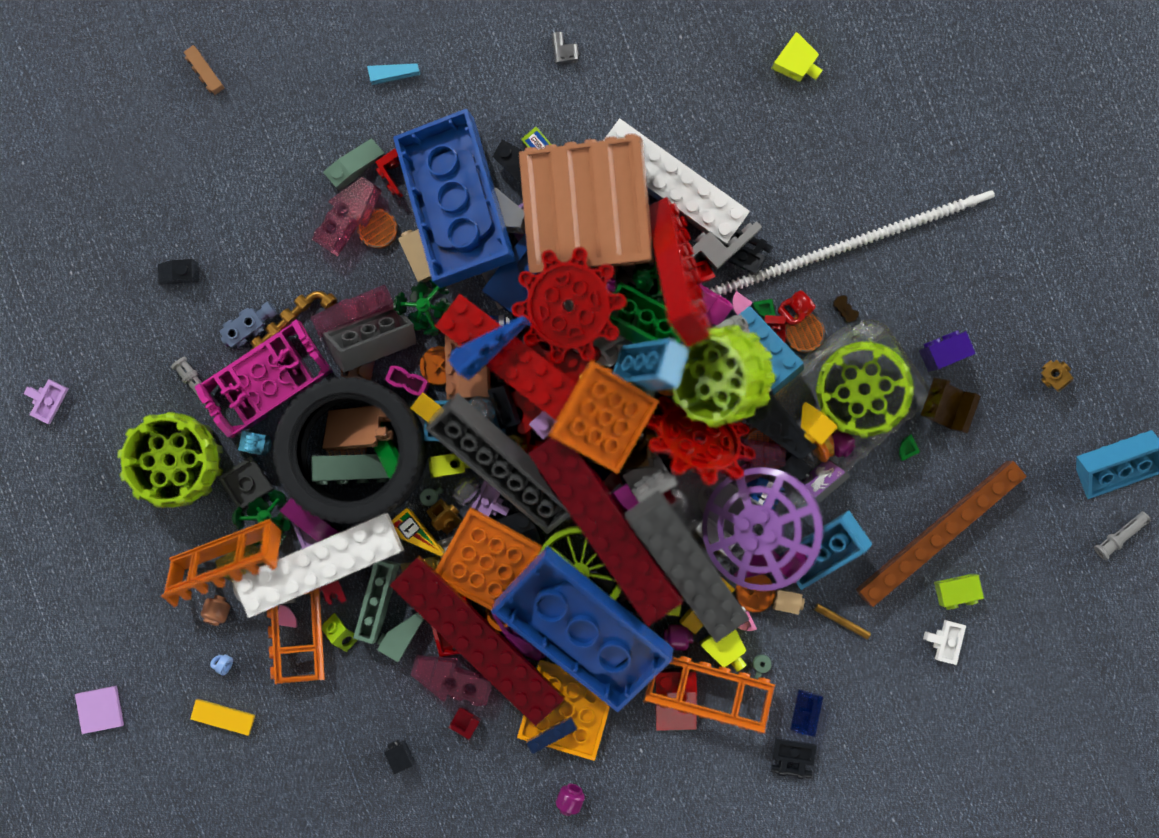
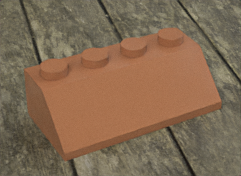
M445 335L447 400H450L457 393L467 401L490 397L488 390L491 389L490 369L484 366L470 380L459 375L448 359L451 357V352L461 346Z

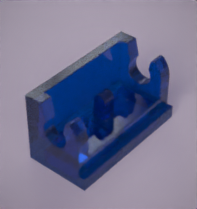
M798 689L791 730L812 737L816 736L823 702L821 694Z

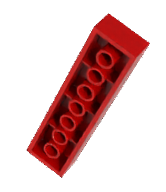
M666 197L649 205L651 236L669 323L685 345L689 347L710 338L709 328H711V324L705 315L708 311L705 303L702 301L704 297L703 291L698 284L701 283V280L695 271L698 267L695 259L692 257L694 250L689 243L691 237L686 229L688 223L684 216L679 215L677 205L671 203L669 198Z
M459 294L435 327L459 346H462L501 327V325ZM516 336L485 365L556 421L577 386V383Z

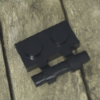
M737 229L734 236L739 238L743 232ZM753 237L747 243L755 246L754 250L744 245L727 261L757 276L766 260V256L762 255L761 252L771 253L773 246L767 244V241L762 238L759 240Z
M775 738L773 759L780 760V764H772L771 773H778V776L783 777L785 775L796 776V779H811L812 771L805 770V766H814L817 745ZM787 763H798V767H787Z

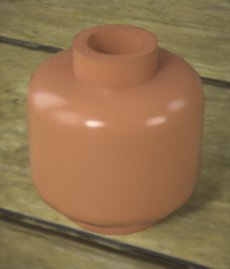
M215 595L214 598H207L201 611V617L204 618L203 622L214 626H219V624L226 622L231 606L225 602V597Z

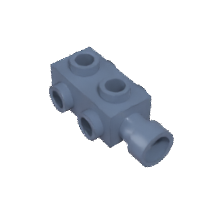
M267 301L261 305L262 308L258 311L254 308H246L239 313V317L234 321L231 319L222 325L223 329L219 331L222 335L220 337L222 342L231 348L238 347V349L246 346L249 343L247 339L251 336L257 337L265 331L263 328L267 325L264 321L278 314L273 305ZM249 318L252 320L251 325L246 324ZM235 330V336L231 337L230 332Z

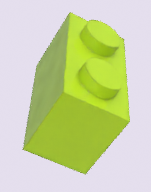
M972 573L934 582L939 606L946 607L947 610L956 609L959 607L958 604L962 603L974 605L978 603V600L984 599L979 575Z

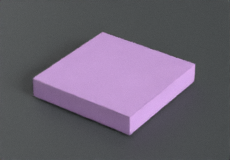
M117 685L75 694L82 734L124 725Z

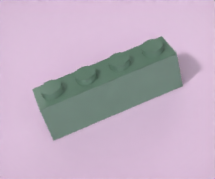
M377 454L310 456L311 481H316V485L328 484V480H336V484H349V479H357V483H369V479L377 478V482L389 481V477Z
M385 559L374 563L354 639L371 644L379 640L393 591L390 584L396 579L400 566L399 563Z

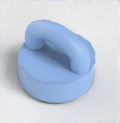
M226 654L218 655L211 660L210 666L216 673L222 676L226 675L232 667L233 658Z

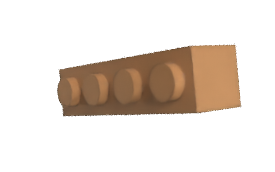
M194 45L184 51L185 59L188 63H192V69L195 73H199V79L202 83L205 82L207 84L206 88L210 93L212 92L216 95L225 89Z

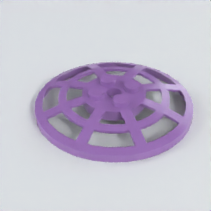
M748 468L743 470L744 476L750 474L775 476L776 479L772 487L755 486L747 488L743 476L736 481L739 491L731 496L723 508L713 502L720 491L730 482L734 481L727 477L713 491L706 504L702 522L703 540L712 562L729 580L752 590H776L796 582L813 566L822 545V516L813 495L795 477L774 468ZM784 481L795 487L805 498L809 506L796 510L792 502L779 492ZM766 493L768 496L764 505H753L749 494ZM741 497L745 509L737 516L728 510ZM775 499H779L790 513L780 516L772 508ZM710 511L719 516L717 527L719 541L711 545L707 533ZM809 514L813 516L815 527L812 548L800 544L802 536L800 518ZM725 519L734 523L735 535L728 538L724 537L723 527ZM794 521L795 527L794 541L784 537V524ZM756 524L763 526L764 532L762 535L755 533L754 527ZM738 543L745 550L742 561L730 551L728 546ZM779 545L789 548L790 550L786 556L779 562H776L772 551ZM723 549L728 558L739 566L737 577L731 575L721 566L713 552ZM796 552L809 556L800 570L785 580L779 568L785 566L794 557ZM753 554L764 555L768 566L757 567L749 565ZM747 571L755 573L772 572L777 583L757 585L747 583L744 580Z

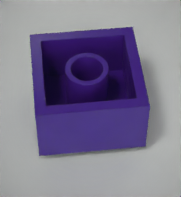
M959 330L942 336L943 341L938 338L923 344L924 348L919 350L928 372L938 370L976 354L967 332L960 333Z

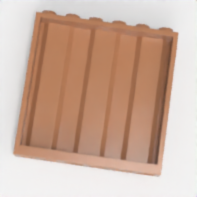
M627 134L625 138L619 139L611 136L606 137L604 141L588 139L581 144L567 142L564 146L559 147L551 144L544 146V149L528 147L525 148V151L519 152L529 272L538 275L543 271L544 266L541 256L545 250L554 251L559 261L567 262L570 260L573 250L577 247H583L587 250V265L591 269H598L603 264H611L613 267L654 262L644 147L640 136H637V134Z

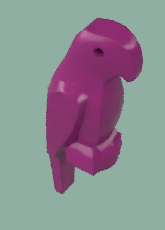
M492 613L502 632L520 654L535 661L546 657L544 653L510 626L505 627L501 620Z

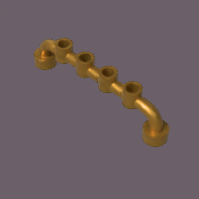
M322 291L311 292L306 297L303 294L298 296L294 301L297 306L292 311L289 308L283 310L280 314L282 320L277 325L274 322L270 323L265 328L267 334L263 338L257 336L251 341L252 349L292 324L302 311L307 310L315 299L322 300L320 304L325 310L331 309L338 299L332 293L327 295Z

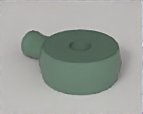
M439 487L436 490L432 488L422 490L419 496L420 502L426 507H432L438 501V495L444 492L443 489Z
M760 654L754 658L753 668L756 671L754 678L758 679V677L762 676V673H766L771 669L772 662L767 655Z

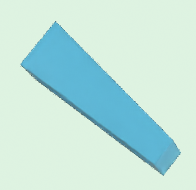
M418 64L367 66L372 85L420 75Z

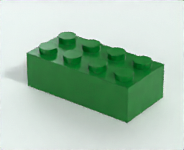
M622 282L619 283L613 294L624 295L627 302L624 308L613 310L609 319L619 329L620 336L635 344L663 339H672L679 344L682 343V339L669 323L665 305Z

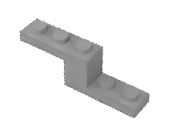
M757 221L753 225L748 223L741 230L743 234L739 238L734 236L726 244L728 248L711 231L707 234L703 232L695 240L697 243L692 247L694 250L692 257L695 258L701 254L717 271L761 230L762 226Z

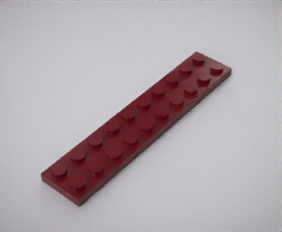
M420 556L390 584L413 609L535 726L564 701L565 696Z

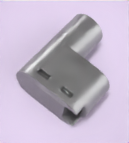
M563 32L552 33L555 64L562 65L578 62V45H565Z

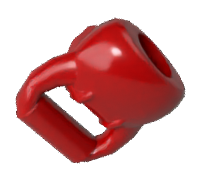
M799 290L791 298L781 303L778 313L780 316L786 317V322L789 325L794 326L801 323L805 317H808L816 306L802 290ZM789 305L799 317L795 320L784 307Z

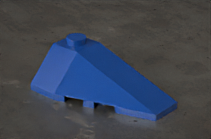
M521 316L461 347L455 348L451 352V357L448 361L459 375L470 380L529 322Z

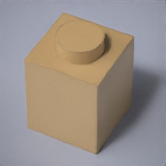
M776 589L772 608L799 615L800 610L804 608L805 599L802 598L803 595L801 593Z

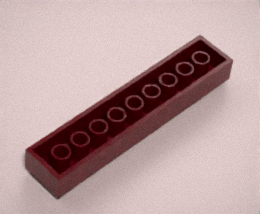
M551 437L528 453L647 626L683 603V596L631 526L624 511L584 454L554 437Z

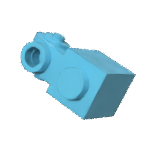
M242 431L238 450L251 454L266 455L271 449L272 441L269 440L270 436Z

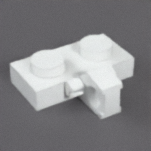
M944 620L942 630L937 629L936 634L925 631L923 639L934 642L933 647L937 648L936 660L957 665L966 625Z

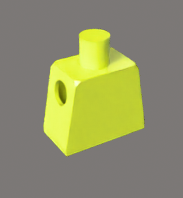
M797 32L772 66L773 70L798 82H801L806 74L816 80L823 71L814 64L819 56L818 52Z
M455 454L428 458L431 478L465 473V469L470 468ZM450 461H456L457 467L452 468Z
M736 629L717 643L711 635H708L699 642L722 667L731 664L736 672L746 666L740 657L746 652V649Z

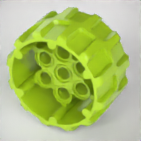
M733 324L709 328L710 338L687 347L689 351L687 362L682 371L681 382L678 388L672 389L674 393L673 400L676 405H680L687 412L688 418L694 422L704 421L710 427H718L753 416L756 408L766 405L770 400L769 391L776 379V374L773 373L770 360L773 357L771 352L766 351L759 341L760 337L756 333L741 331L740 326ZM739 396H742L738 405L735 406L734 403L737 402Z
M865 341L855 342L839 348L823 363L817 380L816 393L820 411L838 426V431L860 436L861 438H868L869 436L891 431L893 427L906 417L912 402L914 385L909 367L894 350L879 343ZM859 350L874 351L873 360L867 361L862 369L853 364L847 365L843 356ZM881 354L890 358L898 366L903 377L893 381L891 377L880 376L881 367L877 361ZM836 363L843 368L842 378L846 382L839 385L835 392H826L828 375ZM869 364H874L878 368V372L873 376L866 373V366ZM848 368H854L857 371L855 379H848L845 376ZM884 379L891 382V388L888 391H883L879 387V383ZM863 383L868 384L871 388L870 393L867 395L859 392V386ZM899 385L904 387V396L900 407L893 414L886 410L888 404L884 395L890 394L895 386ZM842 387L850 390V396L846 399L841 398L838 394L839 389ZM836 397L840 402L850 403L848 411L852 418L849 422L842 420L833 411L828 402L831 398ZM875 399L883 400V409L875 410L872 402ZM854 403H861L864 407L863 412L855 414L852 411V405ZM867 409H870L875 414L883 413L886 421L878 425L856 426V419L864 416Z
M168 412L160 415H147L143 418L144 422L127 430L125 433L127 439L124 446L117 453V458H121L122 472L119 476L121 481L127 482L133 489L132 495L137 500H146L159 508L192 505L200 497L208 496L212 492L211 485L216 477L221 476L223 473V469L220 467V453L224 451L223 447L218 445L213 438L212 433L214 430L210 426L197 421L194 416ZM171 423H177V429L182 430L181 433H174L170 437L162 434L164 431L162 427ZM191 432L198 439L202 453L198 450L190 449L193 444L192 438L189 435ZM182 436L184 438V445L179 447L177 440ZM150 437L148 445L151 452L142 454L144 445ZM159 438H162L164 440V445L162 448H159L157 446V441ZM191 453H193L196 458L193 464H190L188 461V457ZM170 455H173L175 457V463L173 465H170L168 463V458ZM150 456H153L155 460L152 467L148 464ZM202 465L200 476L196 483L192 485L194 481L192 468ZM142 468L152 471L150 481L154 485L153 488L147 482ZM181 472L186 474V480L183 483L179 480ZM161 473L165 474L166 480L163 484L159 481V475ZM172 483L176 486H184L180 489L181 495L175 498L166 497L167 492L162 487H169Z

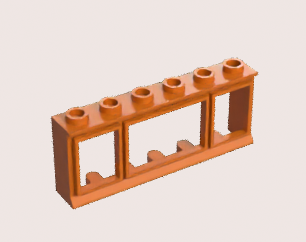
M268 519L170 557L171 563L165 591L161 597L173 607L178 606L179 596L184 600L191 599L192 592L189 590L190 588L194 587L200 593L207 594L209 586L206 582L212 581L217 587L223 588L225 587L226 580L222 576L229 575L235 581H241L243 573L240 570L244 568L251 574L258 575L260 566L257 563L264 562L272 571L276 570L282 530ZM262 541L259 553L244 558L246 546ZM236 550L233 563L196 576L199 564ZM189 568L187 580L183 581L185 569Z
M319 588L305 593L311 596L312 645L280 647L278 605L267 610V618H271L272 625L268 626V638H272L273 646H269V658L274 661V667H270V677L275 679V684L325 680ZM314 651L315 674L282 677L281 654Z
M680 656V658L672 657V661L669 663L683 668L676 699L652 693L656 676L647 684L643 699L644 703L650 702L658 704L663 708L669 707L679 710L681 713L698 715L703 719H713L721 724H731L738 726L740 729L757 731V734L765 733L775 684H771L769 679L758 677V680L750 678L751 675L744 672L734 674L731 673V669L726 667L712 668L710 663L700 661L699 664L691 662V658ZM689 669L738 683L731 714L682 701ZM745 685L767 690L760 722L738 716Z

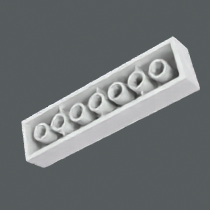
M619 118L606 137L614 136L619 139L625 138L627 134H637V136L642 138L648 194L658 201L668 197L671 203L677 205L680 216H684L686 221L705 234L711 231L726 246L750 211Z
M385 513L277 560L276 570L272 571L265 565L260 567L258 575H253L249 572L242 576L241 581L232 580L249 618L402 552L404 548L389 513Z

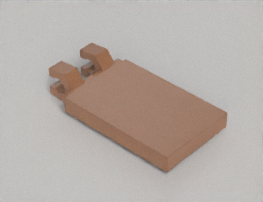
M376 406L328 411L323 449L331 451L378 447V441L393 440L394 432L388 431L386 427H380L381 422H390V420Z

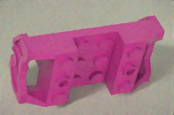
M296 319L292 324L201 384L196 385L195 389L201 402L206 404L205 408L211 413L210 416L214 417L213 420L228 438H234L242 433V431H246L268 417L267 414L296 394L304 393L307 388L319 383L332 373L333 370L309 337L302 323ZM298 334L299 340L311 358L321 368L318 376H313L289 340V336ZM217 385L222 389L220 391L221 394L225 395L230 402V408L235 409L244 425L232 426L220 411L221 408L215 404L211 396V392Z

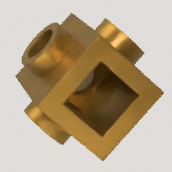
M1050 360L1042 367L1043 371L1041 374L1043 378L1041 380L1048 388L1053 386L1057 392H1060L1074 380L1073 376L1069 373L1071 368L1064 361L1060 363L1058 360L1054 362ZM1055 372L1060 373L1058 377H1053V374Z
M442 498L426 511L433 520L431 524L437 531H444L447 535L462 522L458 516L459 510L453 504L449 506Z

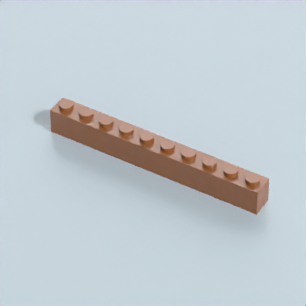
M1006 461L855 589L867 605L874 607L1027 477L1014 461Z

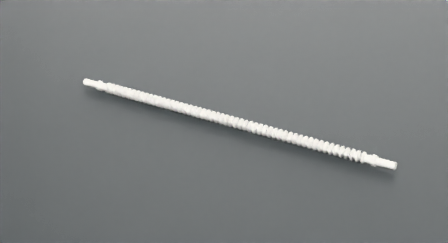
M990 190L976 196L971 195L965 200L959 199L958 202L954 201L953 204L948 203V206L943 205L942 208L938 206L937 210L933 208L931 212L927 210L926 214L922 212L920 216L916 214L915 217L911 216L910 219L905 218L904 221L900 220L899 223L894 222V225L883 226V229L879 227L878 231L873 229L872 233L869 231L866 235L862 233L861 237L857 235L855 239L851 237L850 240L846 239L845 242L840 241V244L835 243L834 246L829 245V248L824 247V250L818 249V252L814 250L813 254L808 252L807 256L803 254L801 258L797 256L796 260L792 258L790 262L786 260V263L781 262L780 265L775 264V267L764 268V271L760 270L757 276L749 273L747 277L743 275L742 279L739 277L736 281L732 279L731 283L727 281L725 285L721 283L719 287L718 285L715 288L710 287V290L720 296L722 293L726 295L728 291L732 293V290L737 291V288L743 289V286L748 287V284L754 285V282L759 283V280L765 281V278L769 280L770 276L775 278L776 274L779 276L782 272L786 274L787 270L791 272L793 268L797 270V267L802 268L803 265L808 266V263L819 262V259L824 260V257L830 258V255L834 257L835 253L840 255L841 251L844 253L847 249L851 251L852 247L856 249L857 246L862 247V244L867 245L868 242L873 243V240L878 241L879 238L884 239V236L889 237V234L895 235V232L899 234L900 230L903 232L906 228L910 230L911 226L916 228L917 224L921 226L922 223L927 224V221L938 220V217L949 216V213L953 215L954 211L957 213L960 209L964 211L966 207H974L977 203L994 198V192Z

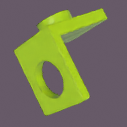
M335 613L322 625V631L329 641L345 652L357 642V639L353 638L355 633L348 630ZM346 637H352L349 643L342 644Z

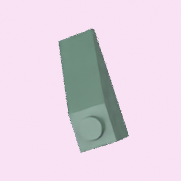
M371 138L336 160L323 173L341 192L385 153Z
M417 612L392 628L387 634L382 633L377 641V644H379L377 650L399 662L424 618Z

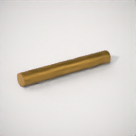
M819 603L815 606L814 610L866 640L869 639L871 635L869 631Z

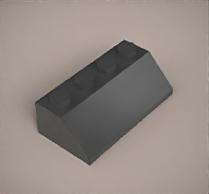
M394 307L323 333L335 363L343 372L353 370L356 367L371 363L376 359L389 356L394 352L407 349L416 344L414 324L403 313L398 315Z

